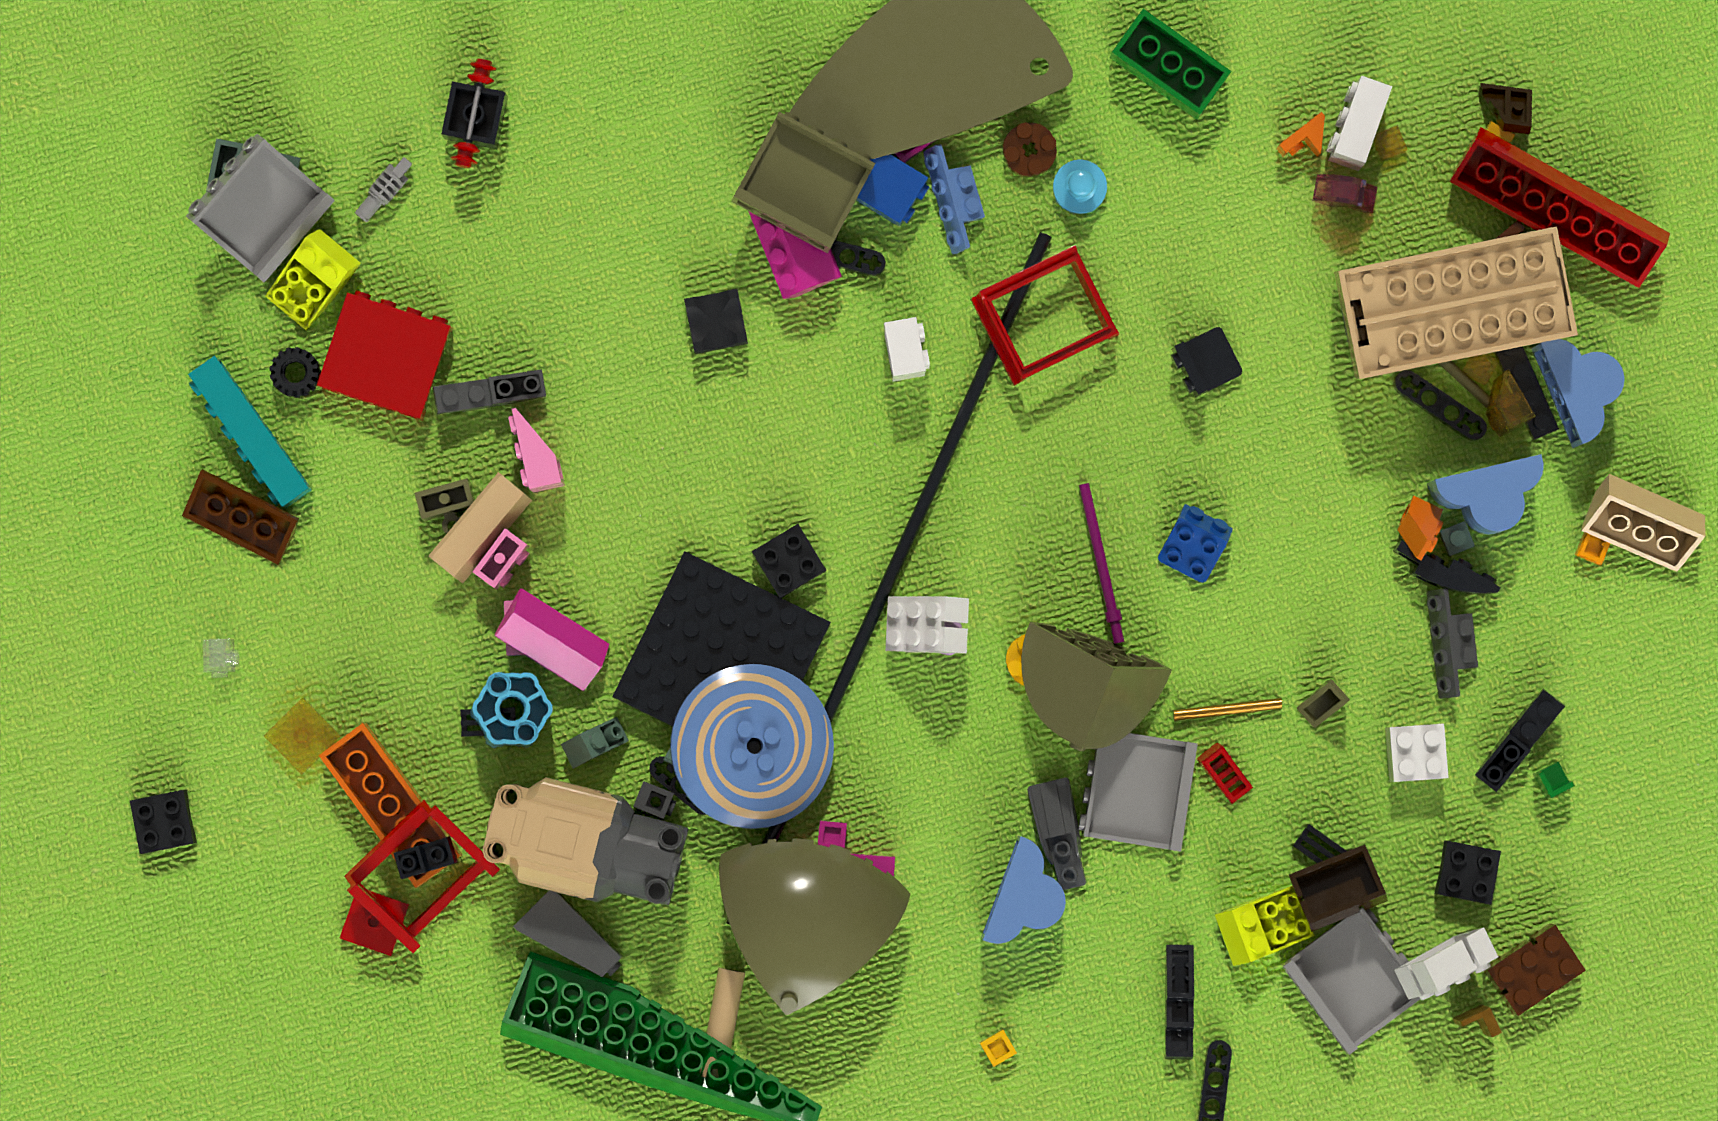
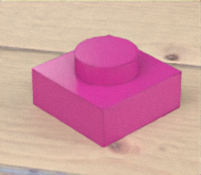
M820 821L818 845L830 847V844L845 848L847 823Z

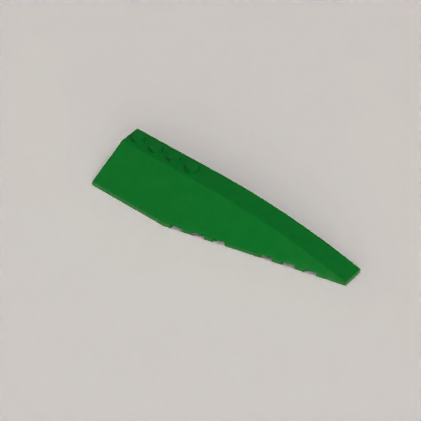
M529 952L503 1017L500 1035L673 1095L759 1120L818 1121L822 1109L821 1105L794 1088L790 1089L779 1082L780 1079L772 1074L768 1075L756 1068V1064L748 1059L745 1061L737 1056L734 1050L699 1028L691 1027L684 1022L683 1018L677 1014L672 1015L661 1008V1004L653 999L650 1001L642 996L641 992L634 987L601 977L546 956ZM714 1057L715 1061L709 1064L706 1076L702 1077L708 1059ZM713 1069H718L719 1078L711 1074Z

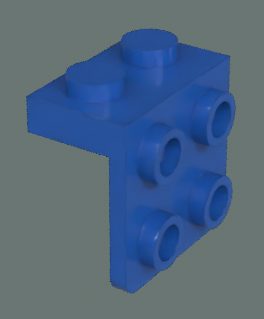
M1184 504L1176 524L1158 555V560L1198 582L1204 583L1207 581L1226 547L1233 528L1229 527L1221 519H1214L1204 514L1198 507H1190Z

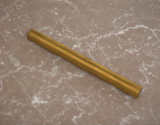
M1276 698L1173 710L1174 721L1282 709V699Z

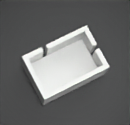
M1361 76L1357 82H1352L1344 98L1348 105L1340 111L1335 124L1339 128L1338 133L1335 132L1333 137L1331 136L1326 152L1330 153L1328 161L1356 171L1362 168L1366 163L1392 86Z
M888 596L885 651L967 653L968 629L944 626L945 622L968 623L969 598Z
M1483 927L1453 936L1394 969L1408 999L1420 997L1421 1000H1424L1433 995L1439 996L1451 990L1450 985L1454 983L1458 985L1471 978L1469 974L1473 972L1480 973L1490 968L1489 962L1498 958V955Z

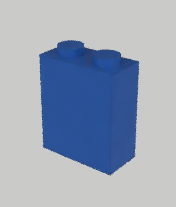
M891 154L871 159L875 165L856 201L900 227L903 221L908 223L915 212L912 206L917 198L922 201L930 187L926 185L928 177Z

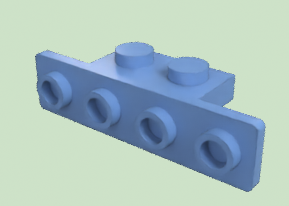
M939 144L924 151L925 165L931 178L932 190L939 207V215L944 224L947 243L950 246L951 253L958 254L970 248L964 223L980 220L985 215L971 165L948 169L942 145Z

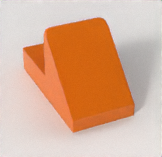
M1320 112L1280 143L1276 149L1282 157L1288 153L1291 156L1295 155L1304 147L1303 141L1318 157L1322 149L1325 115Z

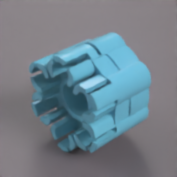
M496 672L489 676L478 698L474 701L470 714L484 732V738L488 746L496 748L504 745H515L528 748L536 741L546 720L552 714L553 708L544 690L539 685L537 677L532 673ZM514 698L520 701L524 708L523 716L515 721L505 719L500 712V705L503 700Z

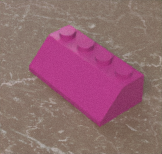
M749 212L783 299L799 297L842 277L831 248L826 253Z

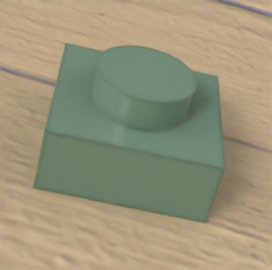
M1465 521L1439 532L1448 557L1475 547Z

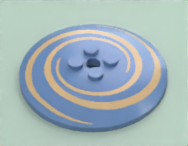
M745 664L729 667L712 674L690 692L675 717L671 733L670 751L673 769L682 790L703 813L721 823L734 827L765 828L783 823L805 810L818 796L830 773L834 754V740L831 723L823 704L804 682L779 668L761 664ZM751 738H756L761 742V750L757 754H752L747 749V742Z

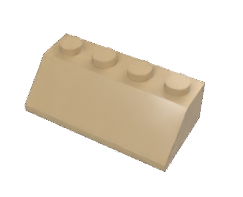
M1611 474L1605 478L1596 490L1581 529L1583 532L1678 572L1706 536L1705 515Z

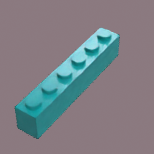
M214 355L188 374L192 379L189 383L190 387L197 396L202 394L208 403L204 405L213 418L219 417L224 424L220 429L229 440L234 438L239 446L236 448L237 453L244 462L248 460L255 468L251 471L260 484L265 482L270 491L267 495L275 506L280 504L282 507L287 508L312 490L218 357Z

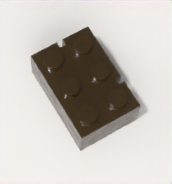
M1365 844L1289 874L1291 884L1301 904L1311 932L1360 913V906L1367 910L1388 901L1384 887Z

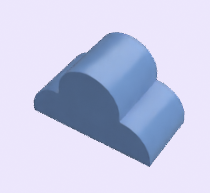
M1562 339L1542 342L1531 348L1572 448L1594 439L1604 425L1605 415L1603 406L1617 399L1624 387V372L1619 362L1611 355L1603 352H1591L1581 356L1579 350L1573 344Z
M1542 454L1435 479L1427 483L1432 498L1439 505L1449 509H1461L1464 520L1474 531L1487 535L1496 534L1512 528L1521 519L1525 508L1523 492L1532 489L1539 482L1543 473Z
M1018 835L981 936L984 941L995 944L1008 942L1020 933L1023 926L1032 929L1048 928L1055 924L1064 912L1066 904L1064 891L1055 879L1043 874L1044 859L1042 852L1034 842Z

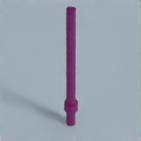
M1085 483L1079 485L1107 610L1104 613L1106 623L1110 624L1114 644L1125 642L1120 623L1122 615L1120 609L1117 610L1090 484Z

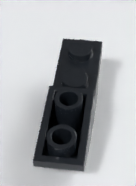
M1402 540L1393 549V552L1415 564L1411 572L1412 576L1433 586L1465 594H1493L1499 592L1501 588L1495 584L1497 581L1495 578L1484 572L1479 575L1472 570L1474 567L1472 564L1461 558L1458 561L1455 559L1451 560L1447 567L1443 565L1445 561L1432 553L1429 556L1424 555L1422 560L1417 559L1406 542Z
M1543 688L1502 736L1475 776L1497 792L1528 755L1536 741L1564 709L1565 704Z

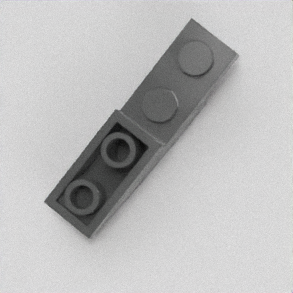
M542 369L493 376L482 380L434 386L432 388L437 415L479 410L546 397Z

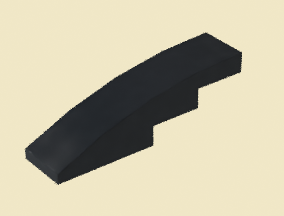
M1166 945L1165 1059H1193L1194 945Z

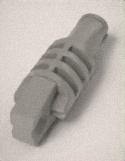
M403 157L396 167L389 164L368 189V197L354 213L367 223L381 205H388L408 181L404 174L412 166V163Z

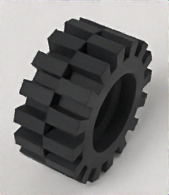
M290 347L286 348L285 351H280L279 355L273 358V364L269 369L271 371L270 379L273 381L275 388L289 397L300 398V396L309 395L310 391L316 389L315 386L318 383L321 370L319 369L318 361L311 353L305 349ZM293 362L301 363L306 371L305 377L298 383L289 382L285 376L287 366Z

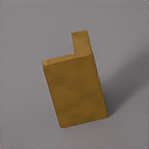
M1482 1004L1452 1018L1455 1024L1462 1027L1477 1020L1483 1034L1490 1037L1502 1033L1491 1008Z

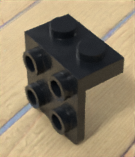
M1220 327L1213 328L1185 343L1183 341L1171 349L1173 352L1170 355L1177 369L1181 368L1185 376L1182 379L1188 393L1193 392L1195 398L1239 377L1243 372Z

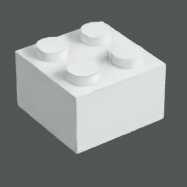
M916 317L885 322L883 329L893 382L925 376L926 369H929L930 361L928 351L922 350L921 342H925L923 323L917 324Z
M1444 724L1385 728L1389 782L1448 778Z

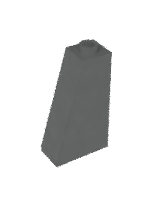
M549 890L513 926L522 934L601 977L606 973L611 976L622 965L619 960L623 956L558 892Z

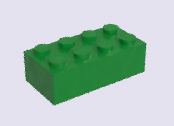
M1142 9L1110 55V59L1196 120L1199 119L1231 73V70L1145 9Z

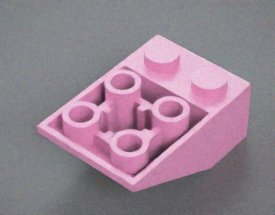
M513 408V416L508 418L512 433L518 436L519 442L514 443L517 459L523 461L525 468L520 470L523 486L529 487L533 493L565 486L560 460L516 408Z

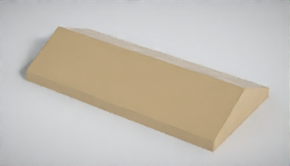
M498 472L429 554V557L454 578L464 583L503 530L510 528L531 503L532 499Z

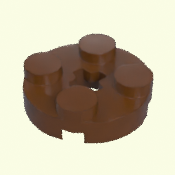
M1025 122L1013 128L1007 134L1003 144L1004 159L1008 168L1015 174L1027 178L1047 172L1053 165L1057 154L1056 140L1046 127L1037 123ZM1032 143L1035 145L1034 149L1037 151V154H1031L1027 157L1024 155L1025 150L1022 147Z

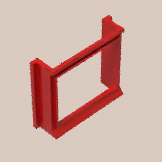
M1076 245L979 291L975 297L970 299L1013 386L1087 348L1119 335L1077 251ZM1071 264L1103 329L1024 367L992 301Z
M423 800L344 877L350 884L347 891L406 948L414 953L421 946L415 936L480 873L486 870L493 877L500 868L495 863L487 861L483 851L436 805L431 807ZM431 816L475 862L406 927L361 882Z

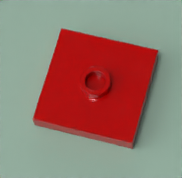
M369 890L404 923L410 904ZM353 898L340 939L392 956L398 939Z

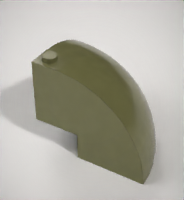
M769 839L765 844L752 846L749 843L721 854L719 879L721 895L734 937L752 972L786 1016L828 994L865 965L893 933L909 902L910 892L888 871L886 873L873 866V861L868 858L863 860L851 855L850 850L830 844V847L814 844V840L793 839L792 842H777L776 839Z

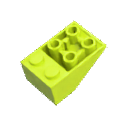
M318 229L305 237L265 297L303 329L308 330L348 283L361 263L321 229Z
M1293 886L1215 914L1233 966L1253 962L1314 936Z

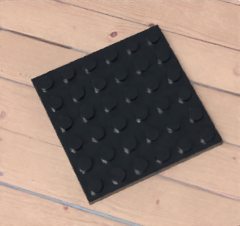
M684 551L612 698L673 727L679 708L690 692L707 677L723 669L745 664H761L782 669L803 681L831 622ZM751 738L747 742L748 751L752 754H757L761 750V742L756 738Z

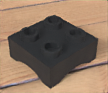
M738 289L684 299L695 354L748 344Z
M799 524L752 551L779 598L786 596L826 571Z
M187 790L130 800L140 854L197 843L190 814Z
M1444 840L1441 866L1434 894L1491 905L1501 851Z

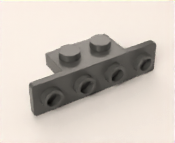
M1448 589L1427 591V606L1429 609L1438 695L1440 699L1459 697L1458 669L1478 667L1472 613L1451 615Z

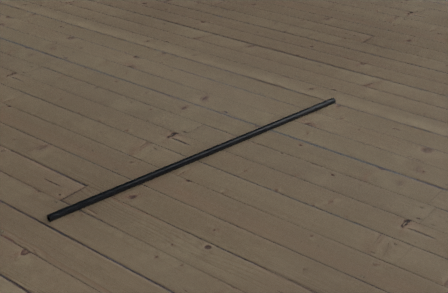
M1042 232L1039 233L1023 270L1042 261L1052 239L1051 236ZM1031 283L1012 292L1001 316V321L1008 334ZM991 341L825 703L824 708L830 723L834 719L888 600V596L894 587L998 358V354ZM787 821L770 826L762 844L767 843L769 839H776L778 842Z

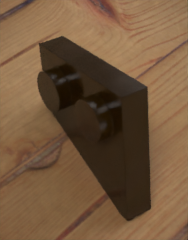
M1480 83L1479 95L1502 131L1530 134L1532 127V90Z

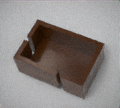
M1549 923L1530 936L1533 942H1537L1533 945L1531 941L1524 940L1491 962V967L1484 970L1495 989L1502 991L1499 995L1511 1013L1516 1016L1521 1015L1586 971L1555 924Z

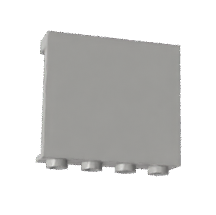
M256 134L245 141L242 146L243 150L236 158L233 157L227 162L222 175L219 178L213 179L208 184L207 192L203 197L195 200L190 205L189 213L186 217L260 280L265 282L335 200L272 147L263 137Z
M1129 733L1123 739L1110 746L1095 749L1094 760H1089L1087 776H1091L1090 787H1085L1082 803H1087L1086 814H1081L1078 830H1083L1082 836L1181 852L1198 743Z
M1359 907L1360 913L1342 919L1281 964L1334 1038L1349 1055L1358 1049V1045L1420 1000V997L1408 999L1394 969L1409 961L1402 952L1397 954L1392 948V945L1395 943L1386 931L1380 932L1375 925L1378 919L1370 909L1365 911L1362 907Z

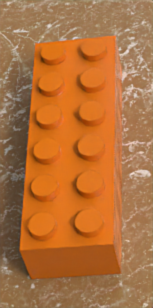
M367 723L360 724L318 755L380 840L423 801ZM429 816L391 855L395 860L393 854L395 852L446 838L449 835ZM452 840L456 857L458 859L463 854ZM447 866L411 876L408 879L415 888H418Z

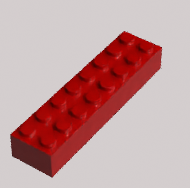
M1482 127L1479 128L1450 179V182L1536 231L1557 226L1561 245L1640 288L1668 244L1670 233Z

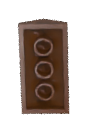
M203 469L198 475L182 514L183 517L277 565L281 562L294 537L299 518Z

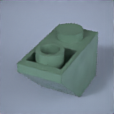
M615 717L562 743L561 746L574 769L629 740L618 718Z

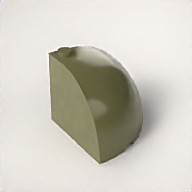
M1030 622L1025 634L1021 657L1022 677L1028 699L1043 723L1054 733L1069 741V746L1076 750L1085 751V749L1104 748L1123 739L1149 713L1171 674L1172 669L1144 655L1140 657L1132 653L1126 654V647L1114 644L1108 640L1069 628L1063 631L1056 629V626L1051 624Z

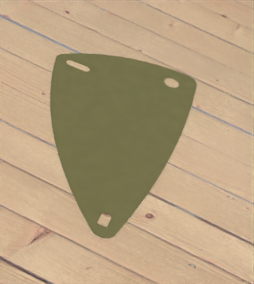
M890 0L833 54L801 94L789 113L797 116L800 119L799 122L807 127L809 125L818 127L824 132L823 135L829 139L837 138L848 145L847 148L853 152L861 151L875 159L965 131L1029 105L1068 86L1073 78V70L1056 37L1025 0ZM1035 58H1044L1048 62L1049 69L1044 75H1035L1031 72L1030 64Z

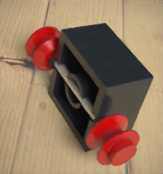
M477 58L476 62L470 63L474 68V73L468 74L467 77L474 82V86L452 81L441 135L445 140L458 142L453 145L458 150L457 155L452 156L451 159L455 160L456 166L471 168L472 164H477L473 159V155L479 153L480 150L476 146L498 150L508 96L504 91L485 88V85L494 82L490 77V72L497 70V68L492 66V61Z

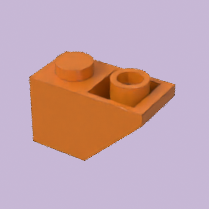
M1413 495L1403 512L1397 530L1415 557L1422 560L1427 551L1430 553L1433 551L1438 541V538L1435 536L1439 534L1443 525V521L1440 520L1443 509Z

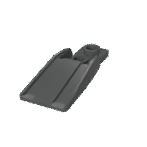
M1065 777L1029 786L1027 790L1039 839L1047 860L1055 867L1058 883L1063 890L1085 885L1087 880L1081 861L1082 849L1078 830L1079 826L1069 778Z

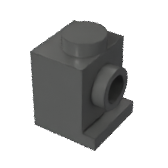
M643 781L633 808L663 820L665 815L671 816L676 804V801L672 800L674 793ZM653 797L660 799L661 804L659 807H653L650 804V800Z

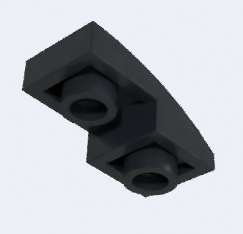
M451 836L393 853L401 879L458 863Z

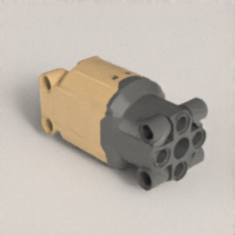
M545 777L530 788H525L519 784H507L498 790L487 825L483 855L491 863L509 865L517 881L522 884L594 902H599L614 893H619L654 904L669 905L681 865L688 828L635 814L632 807L622 796ZM511 789L517 793V800L514 804L510 803L507 798L508 792ZM496 843L503 846L504 852L501 857L497 856L494 852Z

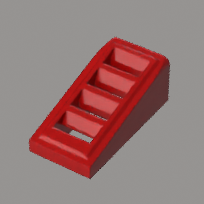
M1215 743L1197 757V761L1231 804L1253 788L1221 744ZM1219 755L1221 756V757H1220L1219 759H1217L1214 763H1212L1211 765L1209 764V763L1212 762L1215 758H1217ZM1227 763L1228 766L1216 774L1215 771ZM1234 772V776L1225 783L1222 782L1225 777ZM1240 780L1242 784L1230 792L1228 789Z

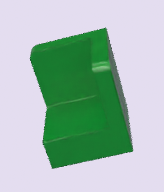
M1559 761L1533 774L1545 798H1553L1575 786L1573 781L1568 780Z

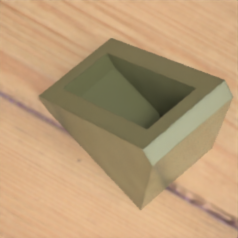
M1330 679L1325 681L1297 707V710L1316 728L1350 699Z

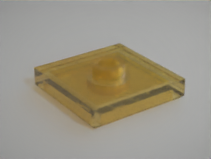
M302 697L264 737L303 775L320 758L318 755L331 747L341 735Z

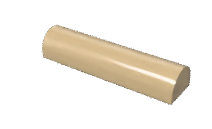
M718 967L706 1033L731 1049L745 972ZM710 1057L707 1060L702 1077L706 1076L709 1064L715 1061L714 1057ZM713 1069L711 1074L719 1078L718 1069Z

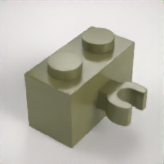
M467 478L414 493L421 519L427 521L444 516L442 529L446 534L449 532L448 524L451 521L457 522L459 520L456 512L467 510L475 501L471 482Z

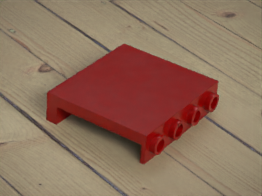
M357 290L355 294L347 293L317 386L423 421L426 413L425 406L449 333L453 331V328L447 325L449 320L433 315L431 320L422 317V311L410 307L403 311L396 308V303L381 299V302L378 303L370 300L371 295Z

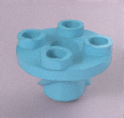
M1073 160L1066 163L1058 170L1053 182V193L1056 202L1063 209L1075 214L1093 212L1101 205L1107 192V181L1103 171L1096 164L1087 160Z

